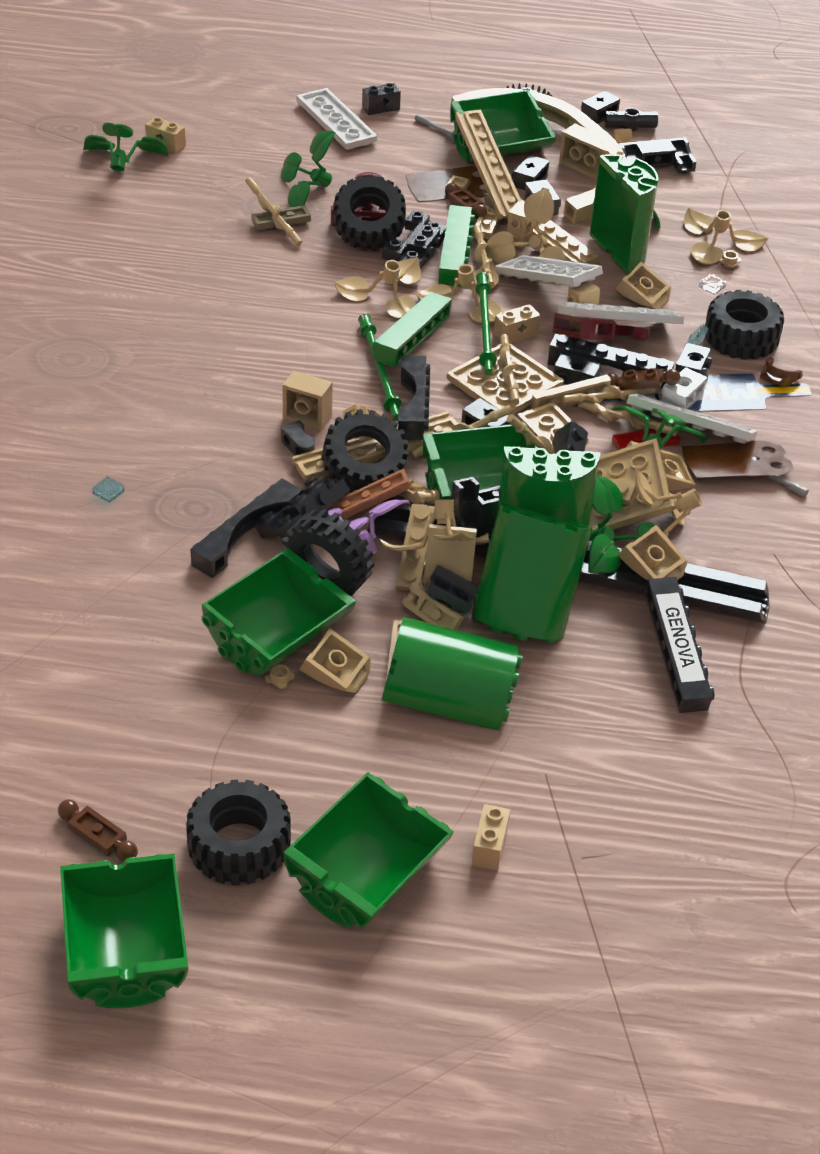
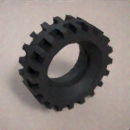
M360 409L357 410L356 415H352L350 411L346 412L344 419L337 417L334 425L331 424L328 428L321 455L322 460H324L323 468L324 470H330L328 476L330 480L335 478L337 480L344 479L350 488L349 493L404 469L409 455V450H407L409 442L408 440H403L404 430L398 431L396 429L398 424L396 421L389 423L386 421L387 415L375 416V411L370 410L369 414H363V410ZM353 437H370L378 441L385 448L386 456L379 463H361L348 454L346 443Z
M317 509L312 510L310 513L307 512L285 533L286 537L282 540V544L285 545L282 551L289 548L315 568L322 580L329 579L349 596H352L373 573L371 569L374 567V562L370 561L373 557V552L366 548L369 544L368 541L360 538L359 534L361 531L358 528L354 530L349 526L351 522L348 519L345 521L340 520L339 514L335 512L332 515H329L328 510L325 509L318 513ZM313 544L322 547L330 553L337 562L339 570L332 568L323 561L315 551Z

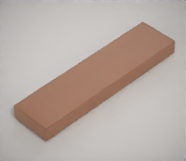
M401 469L340 498L327 510L342 509V513L339 516L344 520L413 487L405 470Z

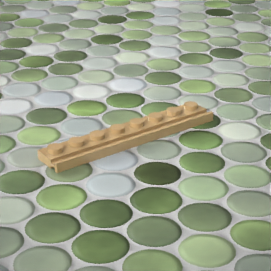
M464 111L463 114L456 112L455 119L499 220H502L503 217L508 219V214L512 207L518 201H522L482 111Z
M484 194V202L494 208L489 195ZM551 220L546 224L538 221V226L542 236L547 239L548 246H558L565 253L566 261L592 265L599 263V256ZM533 225L532 236L537 234L535 225Z
M448 411L429 417V432H424V434L452 431V428L458 423L453 417L449 416ZM361 436L348 440L346 443L348 454L361 463H373L384 459L386 456L385 448L378 441L370 437ZM408 440L407 450L412 451L423 446V440ZM323 448L292 457V464L296 466L304 481L313 476L316 478L329 476L330 470H324L323 468L324 460L321 458Z

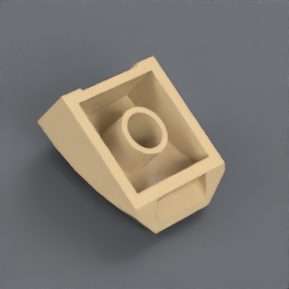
M640 262L630 274L620 281L615 291L640 306L649 309H660L670 298L671 286Z
M657 525L633 543L630 542L618 554L632 570L646 580L676 577L678 580L683 576L687 566L686 558Z
M329 628L299 670L325 685L338 690L356 693L370 673L371 659Z

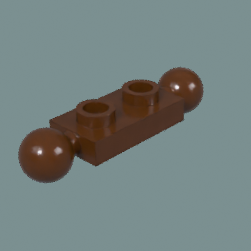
M449 183L445 187V194L456 206L472 207V213L477 219L479 217L484 218L487 215V208L483 205V202L465 188L459 190L455 183Z
M655 368L638 371L627 370L622 373L621 377L614 373L607 374L611 379L610 385L619 386L620 390L661 387L662 382L673 386L678 384L681 379V375L676 369H669L665 373L663 369Z
M67 799L59 804L58 815L61 819L68 821L69 829L102 853L109 856L116 850V856L122 862L127 858L137 857L138 848L135 843L127 840L126 832L88 805L79 811V805L74 800Z

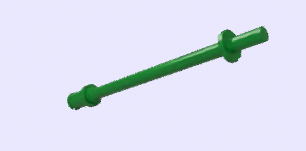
M480 272L476 276L477 284L475 286L476 293L480 296L483 352L479 355V363L484 367L486 375H492L493 366L497 362V355L491 351L488 295L491 292V285L489 284L487 273Z
M364 313V320L361 315L358 317L361 326L360 332L364 338H367L373 356L372 345L375 341L374 335L377 330L375 325L372 324L370 315ZM374 360L386 396L383 403L384 409L391 412L393 420L398 421V410L402 405V401L393 394L384 364Z

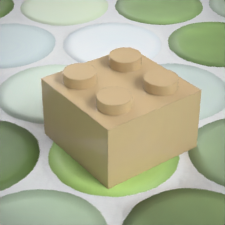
M293 371L282 385L283 419L292 422L301 420L305 426L322 430L332 417L333 382Z

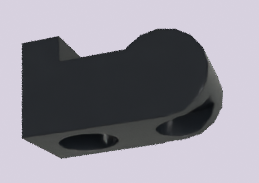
M301 420L281 427V442L294 456L315 450V439L304 432V424Z

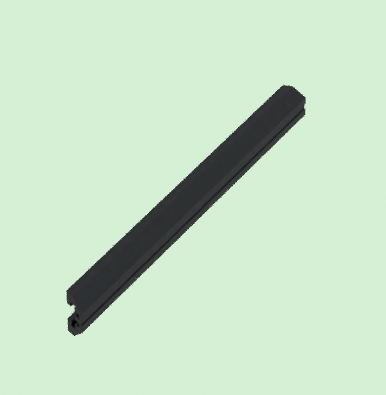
M391 497V498H389V499H387V500H385V501H383V502H380V504H382V503H384V502H387V501H390V500H403V499ZM409 501L410 504H400L387 513L377 516L374 520L375 532L405 539L411 506L414 503ZM437 519L434 520L433 525L446 526V524H437ZM370 523L366 529L367 531H370ZM494 524L475 528L477 529L476 538L488 533L490 543ZM589 541L579 579L645 593L648 580L632 570L622 559L619 568L614 572L588 573V558L592 543ZM489 543L475 545V555L486 558ZM687 563L683 576L677 580L679 586L683 588L684 603L767 622L770 604L769 589L766 581Z

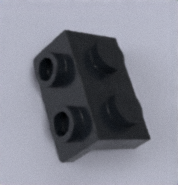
M441 565L436 566L426 583V592H428L430 598L438 602L443 600L449 603V607L458 613L462 611L467 614L473 606L472 600L478 590L476 584Z

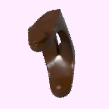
M770 357L766 360L760 378L780 387H786L801 379L803 373L801 370L787 371L779 369L772 365L774 359Z

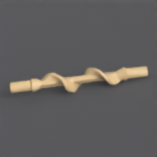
M248 177L245 180L246 184L250 187L252 193L258 196L257 200L262 209L271 212L276 228L285 230L287 237H290L296 246H300L303 241L296 234L295 229L289 226L280 216V206L270 204L263 195L260 186L251 177Z
M476 224L473 227L474 238L478 242L475 256L477 262L482 265V271L489 276L488 281L492 288L495 285L494 274L490 270V263H493V260L487 258L485 248L488 247V244L483 240L484 235L480 225Z
M502 334L500 336L501 349L499 353L500 363L504 366L502 377L510 387L511 403L518 405L520 403L519 385L515 383L513 369L518 364L517 362H511L509 353L511 345L509 344L508 335Z
M610 385L602 388L599 393L563 395L562 402L563 404L581 403L583 401L601 403L605 398L614 397L627 401L629 395L636 393L644 396L660 393L661 387L621 391L617 386Z
M588 401L578 403L579 408L592 411V413H600L609 422L622 419L629 421L634 429L645 428V423L641 419L634 417L625 410L616 412L602 407L598 403ZM653 420L649 421V428L658 431L661 423ZM665 425L662 433L668 434L673 427ZM675 431L672 436H676L678 431Z
M507 405L495 412H490L487 416L471 425L460 422L452 428V431L483 428L488 423L497 422L498 419L511 414L512 409ZM423 446L411 451L414 459L423 455Z
M513 414L508 415L507 422L515 428L516 432L525 436L527 446L536 445L538 448L545 449L549 454H555L553 453V444L548 438L533 435L524 422H521Z

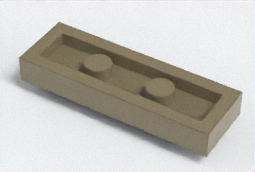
M305 205L280 209L279 211L280 216L288 225L311 222V214ZM270 211L251 214L256 230H267L276 227Z

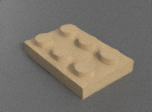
M554 402L518 414V419L527 424L533 435L545 436L551 443L553 442L555 431L572 421Z

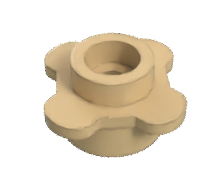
M725 251L723 257L719 258V263L729 268H734L737 263L741 262L738 253L734 251Z
M277 664L270 669V674L265 676V681L268 684L272 683L279 689H285L287 683L293 680L295 675L286 665Z

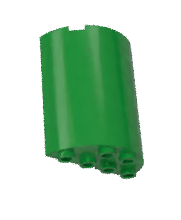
M529 90L451 102L450 122H454L455 133H452L458 153L466 162H473L474 160L455 119L456 112L463 114L464 111L481 110L502 157L549 149L556 142L555 133L552 132L549 122L545 117H542V110L538 107L535 97L532 96Z
M617 154L599 156L589 235L604 251L611 254V258L628 275L640 262L644 264L646 261L658 185V174L651 165L640 159H623V155Z
M512 425L423 434V459H426L428 464V471L425 472L428 490H438L440 500H451L452 484L456 480L474 477L480 483L479 490L500 486L504 446L536 449L538 447L534 445L527 446L525 436L516 432Z
M504 446L498 507L500 502H505L540 512L543 515L554 516L589 526L600 453L559 450L556 454H549L543 448Z
M500 502L472 610L474 620L491 626L490 630L494 632L505 633L506 631L513 633V637L520 640H528V637L542 639L549 643H556V640L564 638L593 527Z
M287 548L203 603V616L201 619L208 628L223 658H228L242 673L262 675L347 616L354 609L356 600L329 579L322 580L315 568Z
M403 617L381 700L499 731L501 722H507L510 707L506 705L507 703L510 704L514 689H511V687H516L519 673L515 669H519L522 655L518 653L519 647L516 645Z
M367 772L284 851V862L289 876L296 877L302 886L299 892L317 911L341 926L350 928L352 925H358L359 928H363L451 839L454 831L444 822H440L428 814L424 808L418 806L415 808L410 807L404 794L395 791L386 785L381 778Z
M157 854L155 856L138 858L130 857L120 865H113L110 861L102 860L94 863L60 866L67 977L69 988L76 997L81 1000L84 998L94 1000L95 1006L104 1008H132L158 1001L165 997L167 990L173 986L178 988L184 982L188 973V959L175 854Z

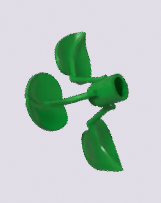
M110 122L104 123L102 129L106 135L117 136V147L114 152L115 144L112 141H108L107 138L98 135L86 136L83 151L95 149L110 150V168L118 172L125 170L126 162L129 163V159L137 146L144 151L161 153L168 156L166 144L155 137H142L141 140H137L129 154L126 155L125 151L120 149L121 137L129 138L133 136V130L129 126Z
M321 131L314 136L311 142L310 153L313 154L311 159L319 168L313 169L310 172L299 167L302 157L296 152L290 153L285 158L281 170L283 181L291 182L294 180L298 170L310 175L312 181H299L298 185L291 187L288 194L290 208L305 205L310 185H321L323 187L330 185L332 175L326 172V168L319 161L325 156L336 132Z
M617 405L612 409V411L625 410L638 416L645 423L642 440L646 442L657 438L660 448L664 447V444L675 431L693 433L703 444L707 439V436L700 431L686 426V422L679 417L656 408H652V411L658 413L663 420L657 433H650L648 436L651 418L628 406ZM666 422L668 425L673 424L672 430L662 440L660 434Z
M598 475L592 506L599 514L608 515L603 522L598 524V529L591 532L589 541L592 543L588 558V573H611L616 571L621 563V558L618 556L620 551L614 546V541L637 540L654 527L655 524L644 522L637 527V535L615 537L614 531L605 525L613 517V512H618L622 509V494L615 483L608 478Z

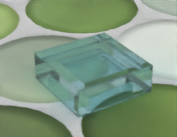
M704 324L701 325L689 336L687 343L698 345L704 340L708 328Z
M108 476L92 487L94 495L109 503L125 491L123 484Z

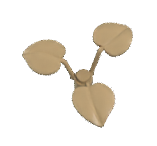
M544 188L530 195L524 202V214L528 219L534 220L537 234L531 236L529 242L513 243V235L502 231L494 234L487 242L488 247L485 248L487 257L498 264L514 259L516 255L514 246H530L532 249L540 251L541 255L537 257L566 261L564 251L558 246H548V241L542 236L538 226V221L546 224L553 217L554 202L550 191Z
M690 207L684 216V227L686 231L693 235H701L704 232L709 233V231L715 228L711 245L707 242H697L691 248L692 257L700 264L713 265L719 262L723 251L714 245L718 233H724L728 228L732 241H736L735 247L743 252L752 253L759 250L768 241V237L748 230L733 232V222H730L731 214L726 210L717 211L714 220L703 213L694 211Z
M415 257L399 262L388 260L385 263L384 271H380L379 276L371 287H369L368 282L364 278L358 276L335 281V287L339 294L348 301L362 302L367 300V292H371L383 277L386 283L393 284L395 298L389 299L386 302L385 310L389 316L399 320L416 305V302L408 295L398 297L397 282L400 281L404 285H413L420 281L419 259Z
M490 263V270L494 274V287H496L499 283V278L493 263ZM461 265L458 268V278H455L452 291L445 284H437L428 287L422 292H418L417 297L421 300L428 293L434 292L452 299L451 296L455 295L458 284L465 289L471 288L477 306L470 309L469 316L475 323L482 324L480 302L475 290L477 284L476 276L478 273L483 272L482 268L474 272L471 265ZM488 300L489 323L495 322V315L502 313V309L496 302Z
M638 466L635 467V485L640 497L647 505L651 506L653 502L671 499L673 507L671 513L675 521L663 531L668 538L669 531L677 524L684 525V518L691 514L690 511L702 505L700 495L696 489H692L684 494L679 492L674 495L670 493L668 496L656 497L653 495L646 477L638 470Z
M435 500V513H430V521L421 542L409 546L388 544L381 539V545L393 551L423 549L428 539L429 524H433L435 519H437V524H446L447 535H434V539L470 541L474 540V537L462 530L454 534L451 532V525L456 527L454 500ZM487 533L476 538L475 545L489 543Z

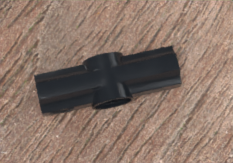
M628 108L625 112L606 111L604 125L606 128L631 129L632 131H636L638 128H656L658 126V113L640 112L635 108Z

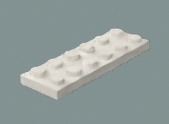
M328 88L297 95V102L326 131L336 132L334 138L346 150L377 142V135Z
M522 255L495 266L496 273L502 274L504 277L515 276L517 279L528 278L530 281L541 280L543 283L554 282L556 285L567 284L569 287L580 286L581 282L595 280L596 276L603 274L602 266L528 255Z
M566 302V305H558L557 312L576 317L683 324L684 316L676 315L677 311L666 309L618 307L590 303L579 304L576 302Z
M637 393L629 395L627 404L632 405L631 408L638 411H652V408L660 409L668 414L679 417L686 423H692V428L702 431L711 429L713 430L712 434L721 437L734 436L733 440L745 444L755 439L757 430ZM652 411L651 415L662 418L658 413Z

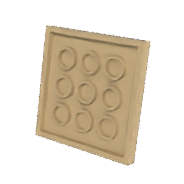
M501 344L491 349L497 355V362L493 366L492 375L485 374L484 367L479 363V356L447 372L446 377L448 381L475 400L481 398L497 409L509 405L513 415L531 405L533 393L564 386L562 378L511 345L509 352L511 362H517L518 364L513 369L515 383L519 385L518 394L520 399L518 405H513L509 394L510 387L502 377L504 366L500 363L499 353Z
M657 438L600 456L598 476L635 482L634 471L635 467L638 466V470L648 480L653 495L656 497L670 495ZM637 492L632 506L623 504L620 511L613 512V517L605 526L613 530L672 512L671 499L653 502V505L649 506ZM593 506L589 527H593L592 531L598 529V524L603 522L608 515L599 514Z

